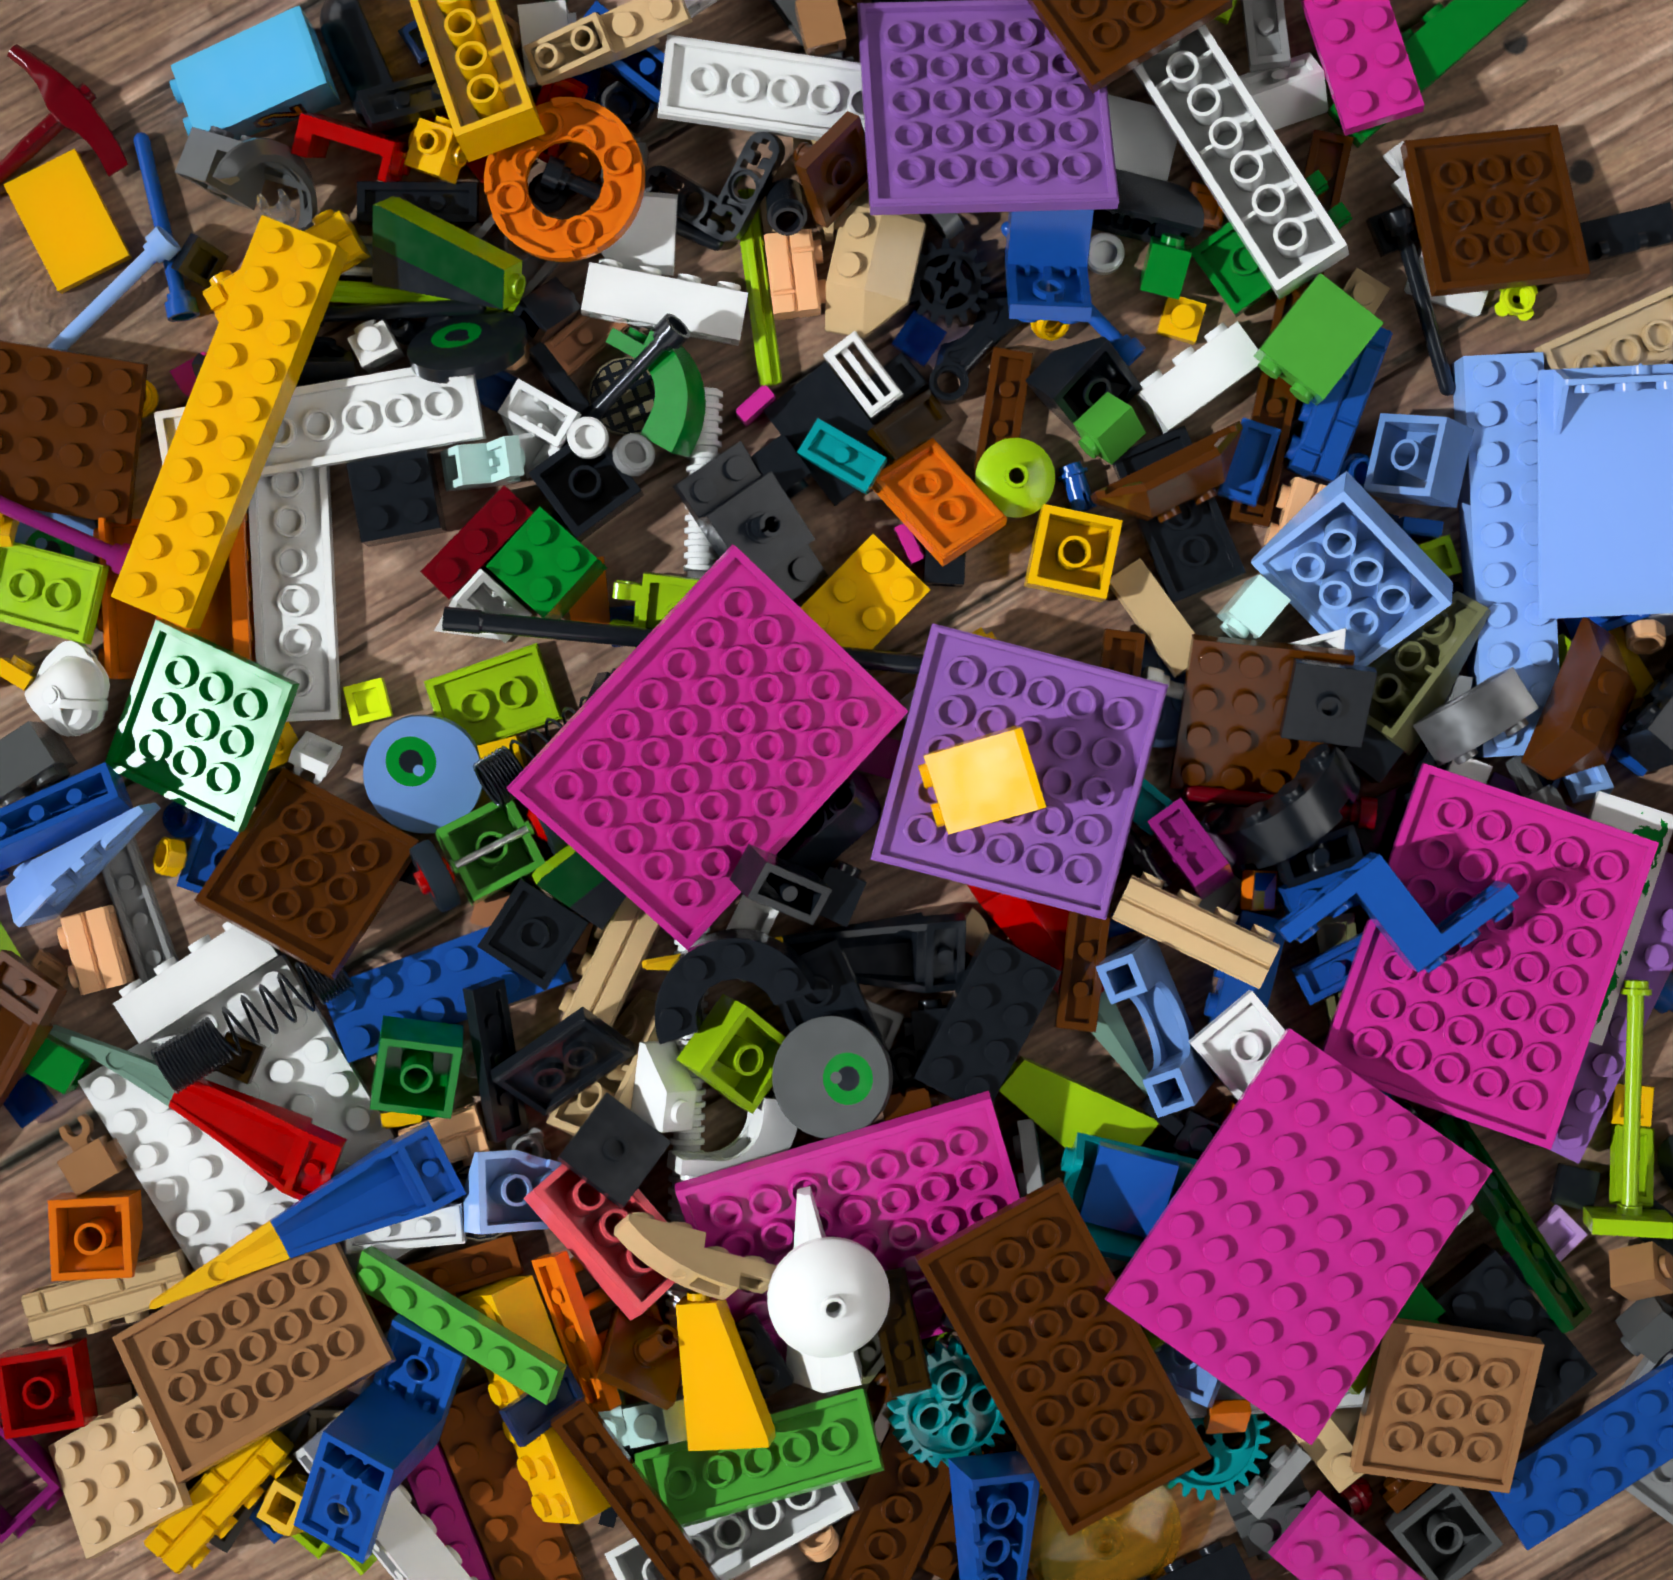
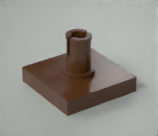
M849 111L814 145L802 142L794 152V161H796L794 165L814 220L817 224L826 228L868 188L865 131L860 116Z
M616 1305L612 1309L597 1379L664 1410H668L675 1404L681 1375L678 1329L644 1313L630 1321Z

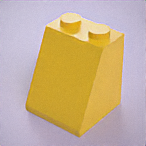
M1015 725L922 754L925 763L918 765L925 789L933 787L937 803L930 804L937 828L945 826L948 835L1046 808L1022 727Z

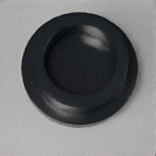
M540 173L531 180L528 186L529 196L532 202L545 213H554L565 205L568 198V189L564 188L562 191L555 188V191H551L540 186L539 184L544 174Z

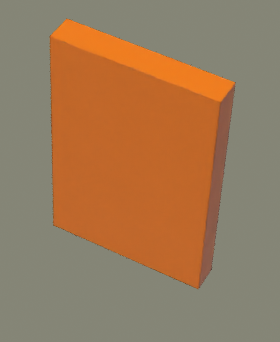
M933 437L892 465L890 464L882 469L872 486L875 493L942 567L1006 526L1007 517Z

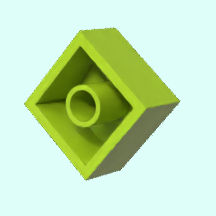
M722 994L702 1022L698 1032L694 1033L676 1060L727 1100L753 1114L773 1086L772 1071L775 1056L786 1037L748 1006Z

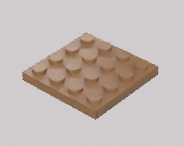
M1395 1318L1374 1350L1351 1454L1350 1467L1352 1471L1509 1494L1544 1343L1540 1338Z

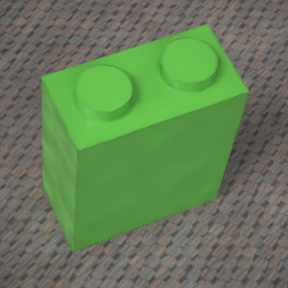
M1319 273L1254 354V357L1260 361L1258 367L1265 374L1273 379L1280 377L1292 387L1289 390L1297 399L1305 404L1312 402L1318 405L1326 398L1384 322L1323 274Z

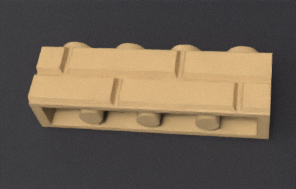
M1144 871L1140 878L1132 875L1112 917L1113 920L1253 987L1261 988L1280 948L1279 944L1273 942L1275 933L1256 924H1253L1251 930L1245 929L1236 924L1239 916L1218 906L1214 913L1199 907L1201 898L1182 889L1179 890L1177 896L1162 889L1165 881Z
M628 897L624 899L602 930L599 927L597 928L594 938L600 940L594 954L585 953L576 973L583 977L576 991L568 988L559 1006V1010L565 1012L562 1020L583 1006L613 1027L639 974L642 961L646 959L661 928L659 924Z
M180 1247L138 1259L133 1278L60 1281L28 1291L22 1295L21 1301L25 1315L28 1318L32 1340L38 1342L47 1339L49 1345H54L73 1338L71 1332L86 1328L87 1334H93L110 1328V1321L124 1317L126 1323H132L150 1316L148 1311L150 1310V1302L193 1273L188 1258Z

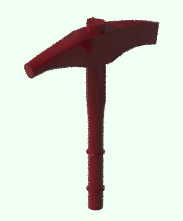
M18 44L11 47L7 57L21 66L35 81L50 113L0 161V185L17 169L33 158L65 127L81 136L92 147L109 177L129 165L115 135L92 104L97 99L96 94L84 83L76 87L52 66Z

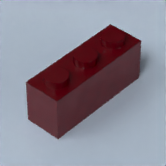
M504 485L420 572L452 601L454 596L480 568L485 572L488 570L486 565L530 518L533 512Z

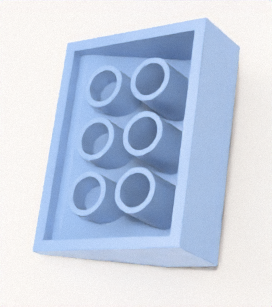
M1347 471L1318 492L1251 559V564L1291 600L1289 603L1320 635L1346 628L1344 649L1353 650L1355 654L1354 665H1369L1452 604L1453 582Z

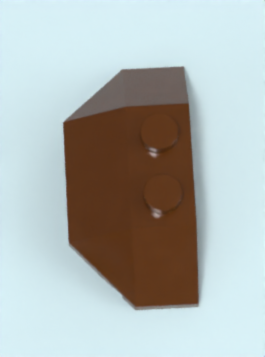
M1237 421L1095 491L1090 496L1093 503L1146 522L1157 517L1159 522L1163 523L1182 513L1180 505L1193 499L1197 506L1217 496L1215 488L1226 480L1243 430L1241 422Z
M1589 618L1581 619L1521 760V763L1548 780H1556L1607 763L1637 692L1615 636Z

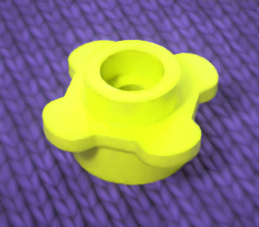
M1536 285L1499 289L1501 292L1499 302L1494 306L1498 316H1517L1521 321H1527L1533 316L1534 310L1532 306L1538 293ZM1514 296L1519 297L1518 303L1513 302Z

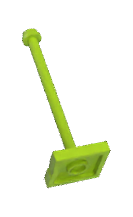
M1624 979V987H1621L1620 994L1627 995L1621 1203L1617 1204V1208L1583 1206V1223L1592 1235L1673 1239V1217L1666 1210L1643 1209V1206L1638 1204L1644 996L1652 995V989L1649 988L1648 980Z

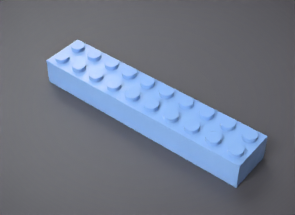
M1543 352L1463 356L1452 363V377L1455 384V391L1453 393L1454 420L1474 429L1459 494L1463 594L1488 607L1491 611L1467 657L1468 677H1473L1472 689L1487 678L1513 667L1539 709L1526 717L1529 723L1526 727L1510 736L1502 732L1476 747L1478 754L1472 758L1524 755L1560 671L1557 619H1539L1537 373L1539 370H1544Z

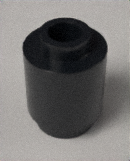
M789 178L778 179L771 183L765 195L768 223L781 235H794L802 229L807 221L806 197L803 187L796 180Z

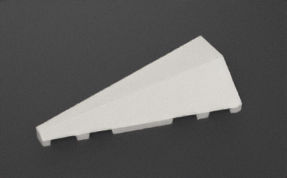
M811 1186L797 1189L793 1249L809 1240L826 1237ZM831 1302L826 1310L828 1312H835L838 1310L840 1303ZM787 1344L786 1364L794 1376V1383L820 1393L862 1385V1365L857 1350L840 1357L819 1358L800 1353Z

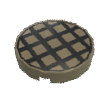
M622 357L612 359L598 369L591 379L588 401L590 406L635 358ZM647 370L599 420L611 434L621 437L630 433L641 434L655 399V387L650 372Z

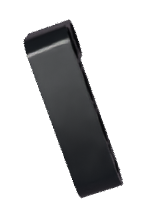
M855 769L776 856L812 870L817 875L873 827L880 816L881 805L868 779Z

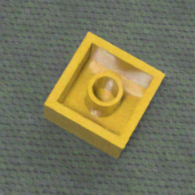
M1043 504L1038 514L1024 587L1096 602L1105 601L1107 599L1123 520Z

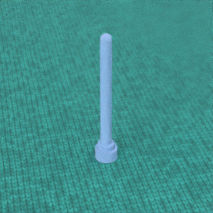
M156 226L145 237L147 240L143 245L145 250L47 347L68 350L156 262L162 263L165 259L170 261L181 250L177 241L162 227Z

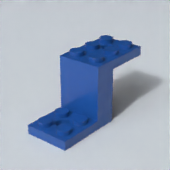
M1094 210L1009 212L1005 248L1009 319H1018L1026 323L1038 320L1059 321L1063 324L1091 322L1092 301L1087 267Z
M1370 852L1273 926L1282 938L1289 943L1293 940L1302 943L1320 929L1316 923L1328 915L1335 918L1351 907L1353 903L1349 898L1353 896L1406 966L1416 972L1425 969L1429 973L1447 960L1444 953L1458 944L1462 948L1474 941L1481 934L1478 928L1491 919L1496 923L1515 909L1511 903L1518 899L1519 895L1509 883L1495 881L1435 926L1380 854Z
M398 1314L392 1320L386 1339L397 1361L376 1372L373 1382L323 1431L294 1521V1526L362 1564L372 1553L392 1492L438 1444L468 1357L401 1314ZM414 1359L422 1361L426 1365L428 1373L420 1371ZM337 1503L342 1504L347 1509L349 1516L339 1511Z

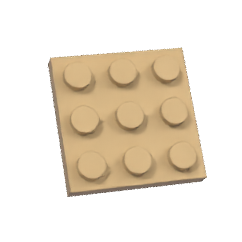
M139 1396L48 1446L86 1559H94L193 1505L186 1484L177 1482Z

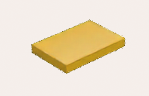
M75 148L3 184L59 293L63 294L132 259L93 179Z

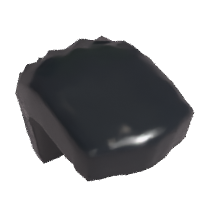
M614 81L600 90L596 103L614 113L626 125L629 131L634 134H638L647 126L654 113V104L642 99L620 81Z

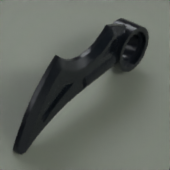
M1007 292L988 293L987 302L979 301L981 310L973 327L961 338L941 344L935 368L930 374L928 384L929 390L938 402L949 405L960 401L968 389V374L1003 338L1025 323L1018 319H1009ZM943 373H953L958 377L960 387L954 393H944L938 387L937 379Z

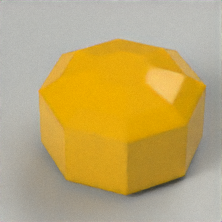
M165 836L158 842L153 856V866L156 873L177 877L185 867L187 859L185 842Z

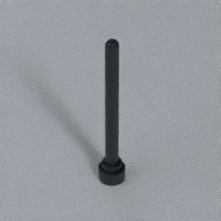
M552 155L550 156L539 184L540 186L551 191H555V188L562 191L564 188H568L593 200L599 198L602 185L571 173L572 168L565 166L566 161ZM677 218L676 235L714 251H719L723 248L724 241L717 240L687 221Z
M1410 206L1383 215L1381 218L1385 232L1390 231L1391 238L1396 237L1439 391L1444 396H1450L1455 391V384L1411 232L1415 231L1413 223L1416 221L1413 207Z
M455 300L328 306L320 327H323L326 322L480 315L486 311L487 307Z
M667 313L655 325L654 339L580 418L593 417L600 420L665 351H671L673 348L679 349L688 340L690 331L687 326L675 315ZM567 440L565 441L562 447L568 444Z

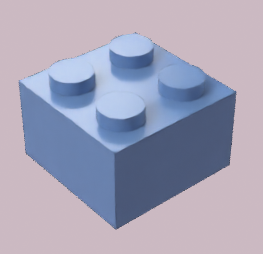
M1380 413L1364 484L1365 491L1393 503L1457 508L1474 429L1449 417Z

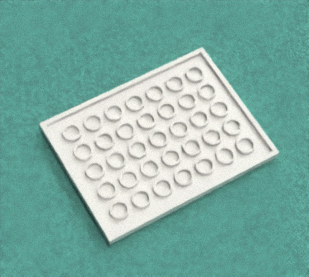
M284 954L224 990L218 996L204 1003L203 1006L149 1041L137 1044L127 1051L154 1060L151 1055V1049L158 1048V1045L169 1041V1038L172 1039L173 1036L176 1037V1034L187 1030L191 1025L194 1026V1023L197 1024L198 1021L201 1022L205 1017H209L217 1030L225 1037L226 1032L230 1031L222 1013L223 1006L230 1010L246 1031L256 1040L240 997L244 995L274 1028L259 991V984H263L293 1018L278 982V973L283 974L310 1006L311 1004L300 978ZM283 981L297 1015L296 1023L291 1022L265 993L279 1027L278 1034H274L247 1005L259 1033L260 1044L267 1046L252 1082L246 1084L217 1071H212V1074H208L203 1079L313 1118L312 1124L346 1138L347 1142L333 1176L335 1177L389 1139L393 1140L398 1136L393 1128H383L380 1115L382 1111L370 1109L371 1093L352 1062L348 1063L341 1044L316 1004L314 1012L307 1009ZM229 1017L235 1033L246 1037ZM104 1065L78 1081L112 1138L118 1140L127 1156V1162L195 1271L299 1201L279 1191L235 1154L173 1109ZM341 1241L339 1243L344 1251V1241ZM414 1248L382 1252L396 1260ZM361 1253L345 1254L355 1274Z

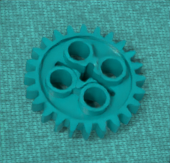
M954 1337L950 1339L947 1349L939 1341H935L934 1353L930 1354L924 1348L933 1389L897 1397L898 1399L887 1402V1406L894 1413L888 1418L889 1423L895 1429L893 1435L902 1443L901 1446L909 1455L913 1453L920 1463L927 1459L935 1468L939 1465L941 1459L949 1468L948 1458L968 1456V1453L972 1451L975 1455H982L981 1446L984 1443L990 1447L995 1446L991 1438L993 1433L1005 1434L1006 1432L1000 1426V1421L1004 1420L1002 1414L965 1347L961 1346ZM951 1373L950 1377L946 1381L942 1382L943 1378L947 1374ZM982 1389L981 1393L977 1397L973 1398L974 1395ZM930 1407L929 1411L925 1415L921 1416V1413L925 1409ZM961 1424L956 1431L952 1432L957 1425Z
M1251 1414L1246 1432H1243V1440L1236 1447H1228L1224 1444L1223 1433L1211 1434L1213 1440L1209 1443L1202 1439L1208 1452L1213 1457L1212 1468L1206 1473L1196 1472L1192 1468L1167 1482L1166 1486L1172 1489L1178 1482L1182 1483L1181 1494L1184 1497L1189 1494L1192 1488H1195L1200 1501H1203L1206 1490H1211L1214 1498L1220 1500V1488L1226 1487L1232 1495H1235L1234 1482L1238 1480L1243 1485L1249 1486L1250 1484L1245 1473L1249 1470L1259 1474L1260 1470L1253 1463L1255 1458L1267 1459L1268 1457L1258 1448L1259 1444H1266L1271 1441L1269 1437L1260 1434V1429L1270 1425L1269 1421L1257 1419L1256 1415L1258 1414ZM1205 1417L1190 1418L1195 1428L1200 1424L1204 1426L1203 1421Z

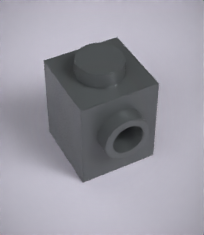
M1659 1296L1637 1300L1615 1320L1623 1334L1620 1338L1621 1342L1637 1357L1643 1354L1656 1364L1673 1348V1307Z

